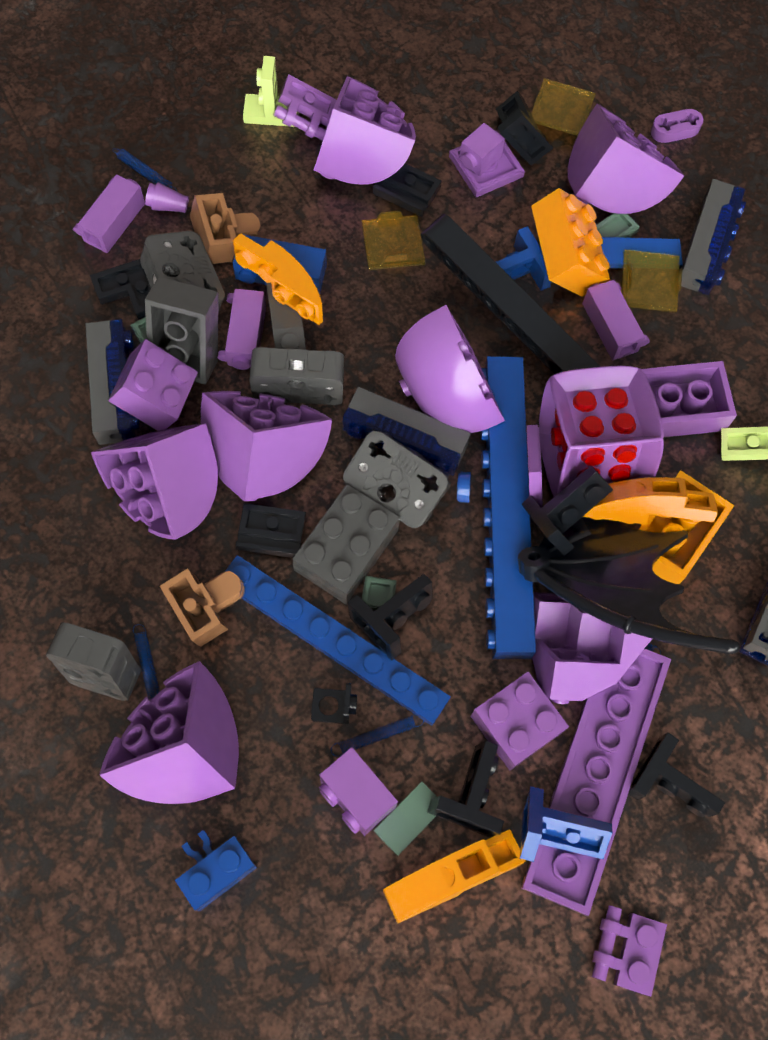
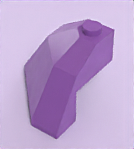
M533 592L536 653L532 660L539 687L549 700L554 703L568 704L569 701H583L616 684L652 640L651 638L633 633L625 634L624 630L587 614L554 593Z

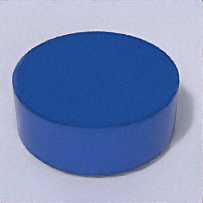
M460 471L457 482V501L470 503L471 472Z

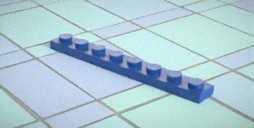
M238 555L234 558L225 571L235 573L243 581L245 594L241 599L433 726L451 696L395 659L391 661L380 649Z

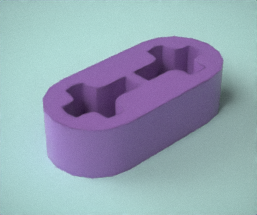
M694 109L661 114L654 120L650 131L651 136L654 140L661 143L692 138L699 133L703 124V116Z

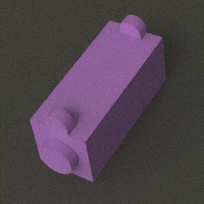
M116 174L79 223L73 227V230L82 236L84 242L108 253L145 205L140 185L132 179H125Z
M615 280L591 285L582 303L612 361L636 353L640 347L650 342L648 336L643 334L620 291V284L616 283Z
M235 289L234 293L227 295L226 301L232 304L226 348L218 352L217 358L220 361L227 362L228 366L246 370L251 367L252 350L261 347L266 301L264 291Z

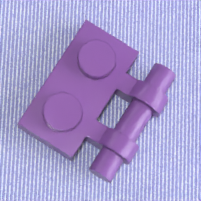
M288 74L278 102L288 106V108L285 109L277 105L273 116L281 119L282 123L288 127L293 125L304 131V135L310 138L316 137L323 141L326 130L320 127L319 123L326 127L328 126L337 100ZM299 112V113H301V114H303V115L309 117L310 120L308 121V120H306V119H304V118H302V117L296 115V113Z
M609 905L606 918H602L599 928L602 930L598 951L594 950L592 962L595 963L592 977L606 982L608 969H615L617 971L613 985L651 997L667 924L630 913L627 926L619 923L622 909ZM616 935L624 938L620 958L612 956Z

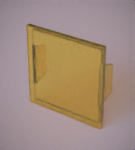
M544 78L532 111L536 124L578 136L589 116L596 93Z
M401 211L382 212L377 219L362 220L369 270L425 265L417 215L403 216Z
M624 250L622 295L628 306L631 308L677 312L678 293L681 290L682 269H679L680 256Z

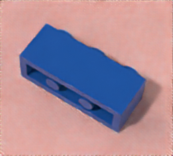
M245 235L263 247L272 240ZM272 240L289 252L304 267L320 295L327 267L326 249ZM234 256L233 269L235 279L247 284L258 283L267 285L258 274L240 266Z

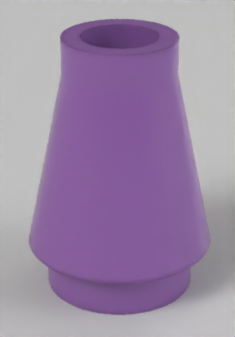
M160 182L149 184L145 199L146 206H150L152 210L186 213L189 196L183 195Z

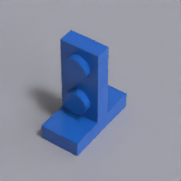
M528 226L519 229L514 243L516 251L508 254L504 259L496 261V263L513 280L530 273L540 291L551 287L552 282L548 279L540 245Z
M530 786L522 813L520 859L534 862L539 844L604 859L613 833L612 823L543 807L544 789Z

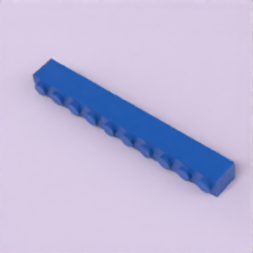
M487 356L485 367L481 369L505 421L480 431L481 441H486V450H482L481 467L482 469H487V479L482 481V497H488V508L483 509V526L489 528V537L484 538V556H489L490 568H485L484 578L485 587H490L491 598H486L485 613L486 618H491L492 630H487L486 645L487 649H492V659H532L536 653L533 582L525 580V577L519 572L518 563L519 553L523 549L531 547L530 515L522 506V503L529 498L523 357Z

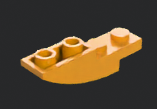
M242 233L233 239L235 259L238 264L255 272L265 282H271L273 297L279 303L286 304L296 310L304 319H310L318 325L323 322L322 301L319 292L307 271L289 252L272 240L263 247Z
M648 477L609 483L608 485L613 491L583 517H589L594 520L605 519L621 521L626 524L637 523L645 525L647 524L649 514L662 518L689 519L694 522H715L718 511L714 493L686 490L685 479Z
M509 829L500 835L493 836L487 840L482 839L435 861L383 889V892L398 924L455 898L468 889L524 864L526 860L520 859V848Z

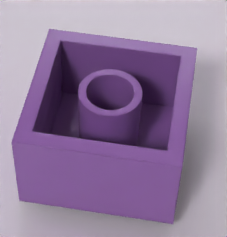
M145 339L129 355L108 401L157 431L165 430L178 420L198 371Z
M529 672L475 708L470 716L489 742L498 745L496 753L509 771L561 735L569 727Z
M352 747L319 775L322 784L319 786L320 793L332 807L336 804L344 811L342 820L354 834L360 830L364 836L367 835L397 806L398 801Z

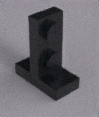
M518 91L496 108L502 122L497 127L500 134L531 166L553 149L551 142L538 129L523 96Z
M589 466L544 507L532 496L527 498L522 503V506L546 538L565 556L574 546L564 532L612 492L613 489L592 466Z
M423 573L375 611L356 595L347 602L350 619L392 661L401 654L400 637L393 630L401 628L409 616L417 610L425 609L430 604L433 598L432 581Z
M668 732L659 737L632 781L628 794L636 800L644 798L656 781L659 790L670 797L675 798L678 796L687 802L686 807L694 814L703 818L705 816L718 815L725 802L666 763L679 739Z
M487 740L476 745L459 801L456 802L444 796H438L431 799L427 813L487 837L500 835L504 821L479 811L480 808L485 806L489 796V789L486 788L489 776L494 774L498 765L499 758L495 756L498 745Z

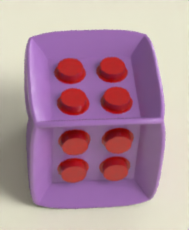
M621 365L581 368L563 371L552 375L548 379L542 397L539 429L542 458L549 486L554 497L589 466H592L607 484L629 479L656 477L664 449L663 425L649 380L641 368Z

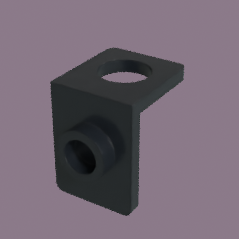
M346 683V690L315 688L313 691L311 720L313 722L349 725V714L356 715L358 696L351 694L352 683ZM333 697L337 700L339 706L336 713L324 715L320 711L319 703L323 698Z

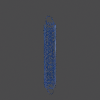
M126 150L122 154L129 158L127 160L116 153L120 157L118 159L132 169L135 167V171L138 172L139 170V174L149 181L153 179L156 184L159 181L161 184L168 185L172 189V186L168 183L170 181L133 155V159L131 156L129 157L126 154Z
M145 629V632H140L144 634L134 635L137 652H140L138 656L142 667V674H145L143 678L147 696L149 699H153L160 689L159 686H156L158 681H156L154 664H152L153 659H151L152 655Z
M411 715L410 718L406 717L405 720L404 718L402 721L400 719L399 723L395 721L394 724L393 722L391 725L389 723L388 727L386 725L385 728L384 726L383 728L382 726L380 729L378 728L375 733V740L374 738L372 740L371 737L370 741L369 739L367 741L366 738L364 742L362 737L360 743L358 741L357 745L356 743L354 745L353 742L352 746L351 744L349 746L348 743L347 747L344 742L341 748L343 750L342 754L347 749L349 750L350 747L357 750L360 747L368 746V744L370 745L379 740L387 739L390 736H395V732L397 734L407 731L406 728L409 730L419 726L415 725Z

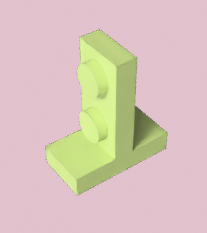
M264 56L262 68H257V86H262V88H259V95L246 94L243 120L244 123L287 126L282 123L281 119L273 116L277 105L285 109L288 106L278 102L275 57Z
M768 427L721 428L722 461L768 459Z

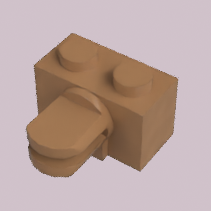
M223 193L194 196L190 219L194 232L202 239L211 263L232 262L235 254L233 239L240 233L257 237L260 229L258 217L252 212L234 214L232 208H227Z
M187 568L160 585L161 590L191 641L200 647L229 630L219 612L240 600L245 594L243 581L231 571H224L203 584Z

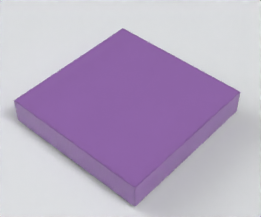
M504 142L502 157L481 176L465 168L462 162L459 161L461 146L449 152V158L475 198L524 177V169L506 142Z
M527 425L529 497L532 496L543 507L540 429L538 425Z

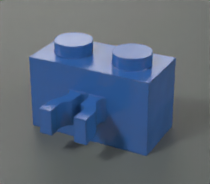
M202 830L198 835L203 840L202 848L207 854L205 858H203L200 852L193 851L188 842L181 846L188 856L197 861V864L178 877L175 882L195 911L203 910L258 868L235 836L213 851L210 837L205 830Z

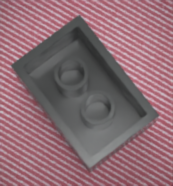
M158 277L145 298L147 340L198 371L194 382L206 385L218 362L219 292Z
M347 484L293 557L294 571L344 604H347L398 532L400 517Z

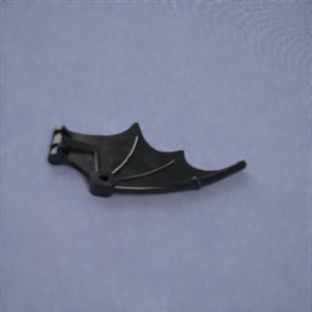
M582 517L564 532L574 546L565 556L545 535L539 546L527 547L518 555L519 572L525 577V580L540 582L555 595L605 623L624 630L625 634L633 633L665 643L724 654H736L740 650V644L735 640L694 634L682 630L669 623L660 612V607L665 601L684 593V586L663 580L654 573L652 568L660 556L688 537V531L647 532L631 528L619 521L594 520L589 517Z

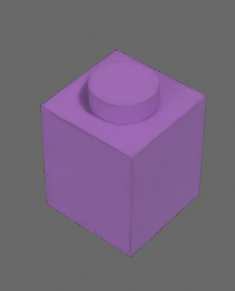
M483 123L462 141L459 161L462 162L465 168L481 176L502 157L505 138L486 123Z

